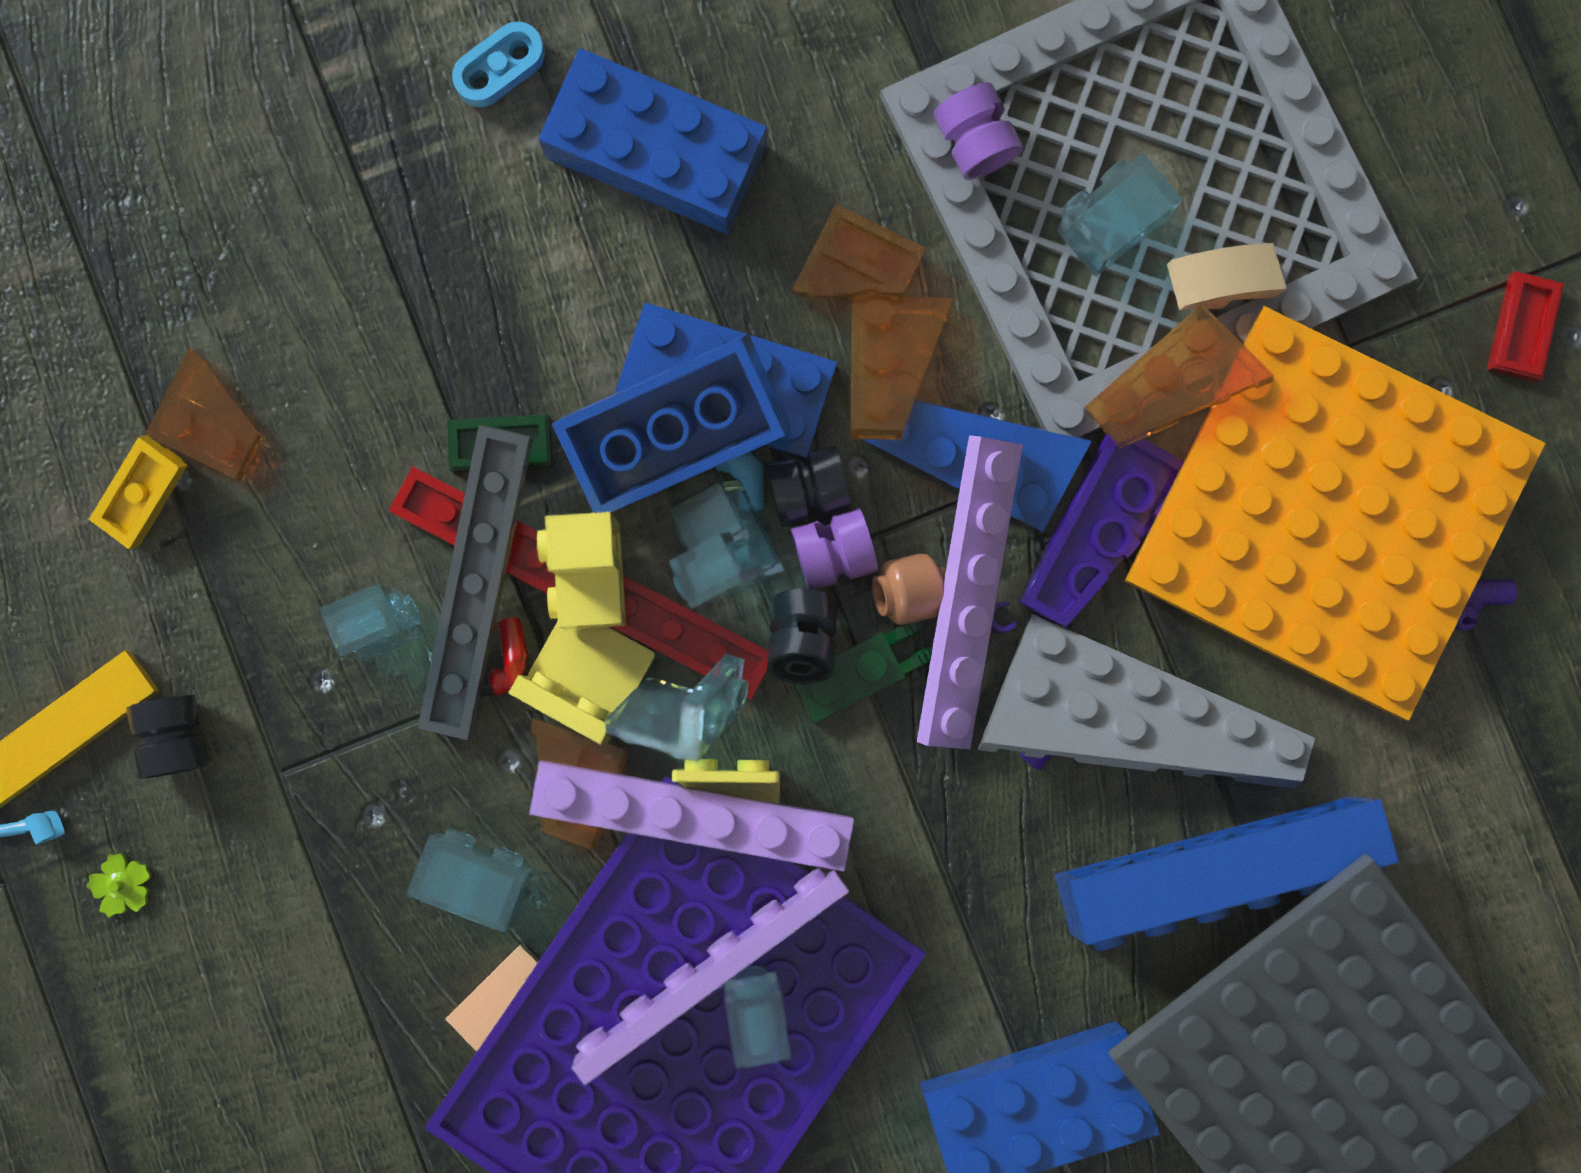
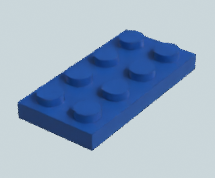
M644 302L615 393L746 333ZM750 335L791 426L786 436L762 447L805 460L808 452H810L837 362Z

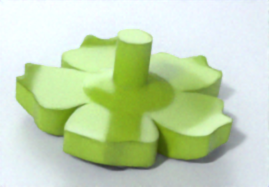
M123 853L117 855L109 854L107 861L101 864V870L104 873H96L89 876V883L86 887L92 891L94 898L104 897L99 911L105 913L107 917L123 914L128 910V907L137 912L148 904L149 888L140 885L152 877L148 865L141 864L137 860L128 864V860Z

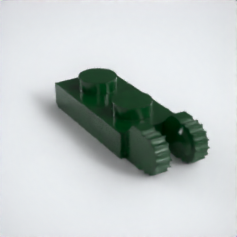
M923 621L903 625L886 635L881 632L835 655L834 673L827 680L812 684L794 683L813 723L815 724L906 678L905 673L931 661L933 647H926L901 663H898L890 648V645L902 639L908 640L918 635L922 629L926 628Z

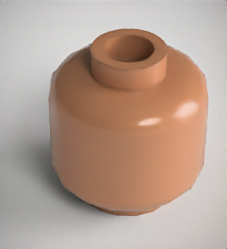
M915 554L884 562L879 569L878 576H874L872 580V595L878 612L881 616H887L893 623L898 625H906L938 617L944 594L946 568L939 567L936 561L928 554Z

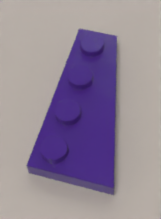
M1118 423L1112 424L1017 603L1059 626L1067 627L1108 581L1109 575L1124 558H1128L1140 545V540L1151 529L1184 461Z

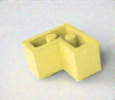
M611 512L545 516L546 530H538L537 548L539 561L546 562L548 570L555 574L556 587L548 588L547 592L550 619L558 618V627L564 630L626 626L621 528L618 520Z

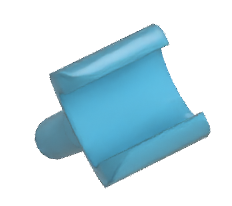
M53 810L32 814L19 822L0 825V838L30 832L35 845L49 842L66 833L58 813Z

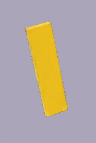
M124 650L0 741V808L127 716L126 707L147 702L160 692L132 651Z

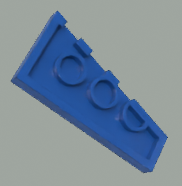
M885 393L862 438L866 442L958 489L961 486L969 435L1022 444L1023 448L1011 516L1041 532L1047 526L1091 443V440L1007 422L890 393Z

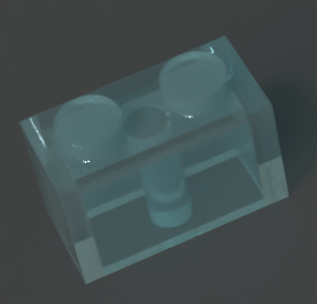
M1144 153L1129 164L1124 159L1118 161L1101 177L1100 180L1103 184L1091 194L1085 189L1080 191L1062 208L1064 216L1057 232L1095 277L1170 219L1183 200Z
M380 583L320 608L340 658L364 662L420 638L415 626L421 624V617L411 596L403 597L401 591Z
M447 828L445 835L440 833L429 835L406 895L504 933L509 930L513 925L534 869L522 865L525 857L501 847H495L493 854L474 847L475 837L451 828Z
M761 966L744 968L734 976V979H729L724 983L725 1002L736 1068L791 1059L781 992L776 972L765 973V967Z

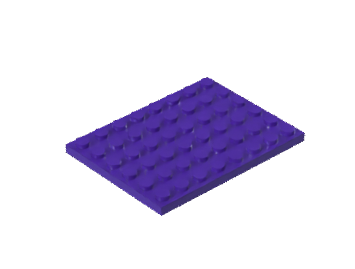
M666 775L662 781L664 783L683 786L677 781H672V778L668 775ZM627 832L424 1129L490 1173H778L926 953L922 948L849 898L842 896L584 1085L572 1069L575 1055L579 1053L576 1046L583 1038L599 1027H603L607 1033L623 1021L620 1013L628 1005L643 995L652 1000L667 989L663 982L673 972L687 963H690L693 969L710 957L707 950L713 943L731 931L737 937L754 925L750 918L758 910L773 900H777L782 905L797 894L794 888L795 884L810 873L795 862Z

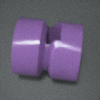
M990 82L976 84L959 91L941 103L933 113L944 139L954 140L956 143L951 154L962 177L966 180L976 179L998 170L1014 160L1024 148L1012 123L1001 120L1005 108L994 85Z
M860 508L833 515L830 524L826 526L816 520L791 528L795 549L808 589L817 590L834 585L841 574H845L852 580L878 572L873 544Z

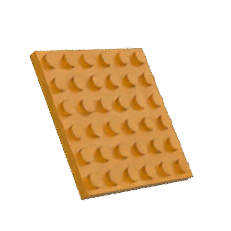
M1264 306L1260 309L1124 582L1402 721H1409L1546 443Z

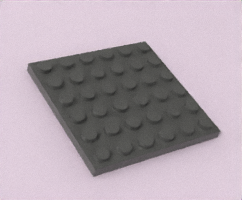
M1367 854L1354 861L1108 1051L1114 1062L1204 1173H1442L1546 1094L1545 1090L1379 866Z

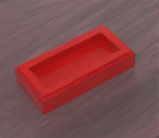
M1518 271L1508 276L1487 371L1534 383L1543 380L1565 283Z

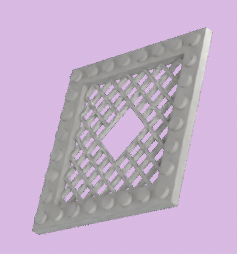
M1075 0L881 89L880 98L1041 429L1082 438L1231 368L1260 309L1264 306L1314 329L1406 286L1418 278L1277 0H1214L1217 8L1200 3L1204 0ZM1185 10L1178 31L1157 24V22ZM1193 12L1218 20L1211 42L1185 33ZM1225 25L1240 52L1219 45ZM1141 30L1134 51L1111 44ZM1148 32L1174 41L1167 63L1141 54ZM1181 44L1207 52L1200 74L1174 66ZM1096 51L1089 72L1068 65V63ZM1104 53L1130 61L1123 83L1096 75ZM1215 55L1240 64L1233 86L1207 77ZM1137 64L1163 73L1155 95L1129 86ZM1247 68L1262 96L1240 89ZM1052 71L1045 93L1022 85ZM1059 73L1085 82L1078 104L1052 95ZM1170 76L1196 84L1189 106L1163 98ZM990 82L994 85L998 95L1008 91L1003 104L1005 111L1001 120L1010 121L1015 130L1029 134L1022 157L1017 156L1008 163L1018 167L1010 190L983 181L985 176L971 180L964 179L951 154L956 143L954 140L944 139L933 116L934 110L941 103L970 86ZM1092 85L1119 93L1111 116L1085 107ZM1203 87L1229 96L1222 118L1196 109ZM1014 94L1041 102L1033 125L1007 116ZM1126 96L1152 105L1144 127L1118 118ZM1237 99L1262 107L1255 130L1229 121ZM1048 105L1074 114L1067 136L1040 128ZM1159 108L1185 117L1177 139L1151 130ZM1269 112L1283 139L1263 133ZM1081 117L1107 125L1100 148L1073 139ZM1192 119L1218 128L1211 150L1185 142ZM1114 128L1207 160L1176 248L1084 216ZM1225 131L1251 140L1244 162L1218 153ZM1036 137L1063 146L1055 169L1028 160ZM1259 143L1284 151L1277 174L1251 165ZM1069 149L1096 158L1088 180L1062 172ZM1291 157H1293L1306 184L1285 177ZM1214 163L1240 172L1232 194L1207 186ZM1025 170L1051 178L1043 201L1017 193ZM1248 175L1273 183L1266 206L1240 198ZM1058 181L1084 190L1077 213L1050 204ZM1281 187L1306 195L1299 218L1274 209ZM987 193L1007 199L1000 219ZM1203 196L1229 204L1221 227L1195 218ZM1314 200L1328 228L1307 221ZM1013 202L1040 211L1032 234L1005 225ZM1236 207L1262 216L1254 239L1229 230ZM1046 214L1073 222L1065 246L1039 237ZM1270 219L1295 227L1288 250L1274 246L1277 258L1284 260L1281 268L1284 281L1286 283L1292 263L1311 269L1313 272L1286 284L1287 289L1276 298L1254 299L1241 305L1242 299L1233 300L1232 304H1227L1223 309H1216L1225 312L1224 314L1196 326L1201 310H1192L1187 326L1161 317L1169 293L1175 295L1169 271L1165 281L1139 272L1147 249L1167 255L1173 259L1191 255V253L1185 252L1184 249L1192 228L1216 236L1217 240L1213 248L1214 250L1223 248L1225 240L1239 245L1265 244L1262 241ZM1080 225L1106 234L1098 257L1072 249ZM1303 231L1329 239L1321 262L1296 254ZM1008 236L1028 243L1021 263ZM1113 237L1139 246L1132 269L1106 260ZM1337 244L1343 258L1330 264ZM1035 246L1061 255L1054 278L1027 270ZM1068 258L1095 267L1087 290L1061 281ZM1102 270L1128 278L1120 302L1094 293ZM1030 281L1050 288L1043 307ZM1136 281L1161 290L1153 314L1127 305ZM1057 290L1083 299L1075 323L1049 314ZM1090 302L1117 311L1108 335L1082 326ZM1124 314L1150 323L1142 347L1116 338ZM1051 325L1072 332L1065 352ZM1157 326L1180 333L1150 348ZM1079 335L1105 344L1097 368L1071 359ZM1112 347L1135 354L1105 369ZM1073 370L1090 376L1078 381Z

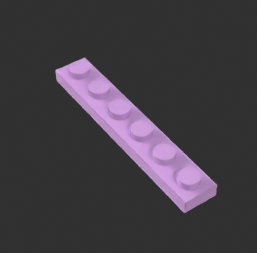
M969 435L944 579V594L938 614L917 742L927 746L970 749L1023 448L1022 444Z
M543 760L539 761L529 813L535 816L839 871L845 870L854 821L853 817Z
M820 868L810 872L795 884L794 888L797 894L782 905L777 900L766 904L750 918L754 925L738 937L731 931L718 939L707 950L710 957L694 969L690 963L683 965L663 982L667 989L652 1000H649L646 995L636 999L620 1013L623 1021L607 1033L603 1027H599L583 1038L576 1046L579 1053L575 1055L572 1069L584 1085L589 1083L847 894L849 891L836 871L829 869L823 874Z

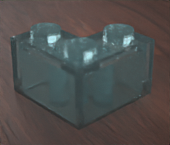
M741 479L719 482L670 509L675 520L674 530L676 536L688 551L673 558L669 563L674 572L673 580L678 593L688 601L691 609L735 597L784 571Z

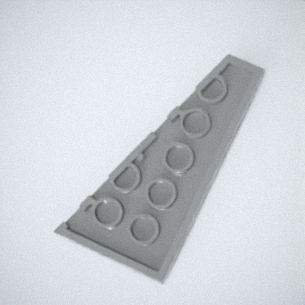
M1032 614L1023 630L978 750L997 752L998 749L1022 751L1024 756L1043 758L1046 754L1072 757L1079 763L1154 772L1159 768L1183 771V775L1194 777L1212 774L1232 777L1236 782L1295 789L1303 782L1315 737Z

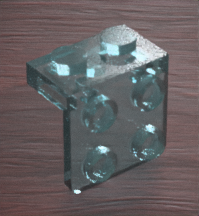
M725 654L694 689L657 678L644 679L638 688H635L605 719V732L619 737L630 744L645 745L667 752L678 759H689L698 762L740 713L746 701L748 682L743 680L745 659Z

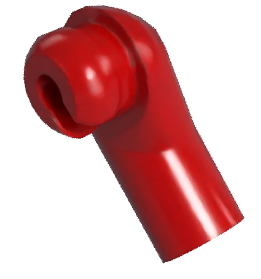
M516 617L505 618L496 623L504 667L492 668L488 676L493 693L499 696L509 692L518 675L525 676L528 651L521 620Z

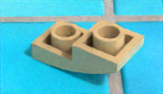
M1273 243L1214 249L1172 259L1167 264L1179 310L1223 309L1232 300L1276 298L1287 289Z

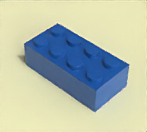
M579 48L538 140L547 159L728 235L767 148V126Z
M749 333L565 415L552 423L593 513L618 510L786 436L791 428Z
M1115 1021L920 1082L947 1173H1039L1160 1135L1151 1106L1108 1053L1109 1050L1128 1036L1127 1030Z

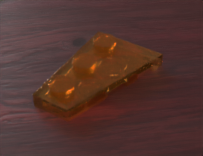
M853 295L850 400L851 439L902 440L920 393L926 371L938 346L939 337L951 312L953 298Z
M1201 304L1085 406V410L1099 427L1120 448H1123L1178 424L1179 420L1209 406L1212 409L1228 402L1229 398L1252 387L1257 389L1274 381V375Z

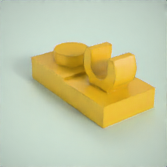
M148 435L138 437L89 520L127 549L139 547L188 465L184 463L185 461L170 449L164 448Z

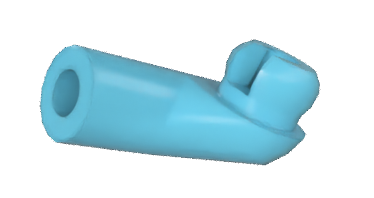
M747 452L715 467L717 471L729 472L740 482V510H765L764 466L751 452Z

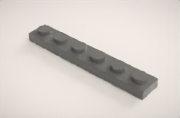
M479 425L418 729L468 740L473 736L534 436L486 425Z

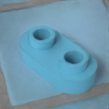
M511 22L498 29L456 62L452 72V81L460 98L471 106L486 107L498 101L534 74L541 67L545 57V49L539 33L527 23ZM523 47L529 50L527 56L523 59H514L512 57L513 51L517 48ZM478 77L489 79L487 86L483 89L472 87L474 80Z

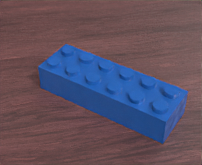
M1347 796L1054 874L1070 934L1085 945L1094 944L1095 950H1106L1125 944V935L1138 931H1145L1147 937L1164 935L1178 929L1176 921L1197 917L1198 923L1220 920L1229 916V907L1248 904L1249 909L1273 906L1281 902L1279 894L1299 890L1301 896L1312 895L1364 854L1372 858L1382 872V867L1399 863L1381 799Z

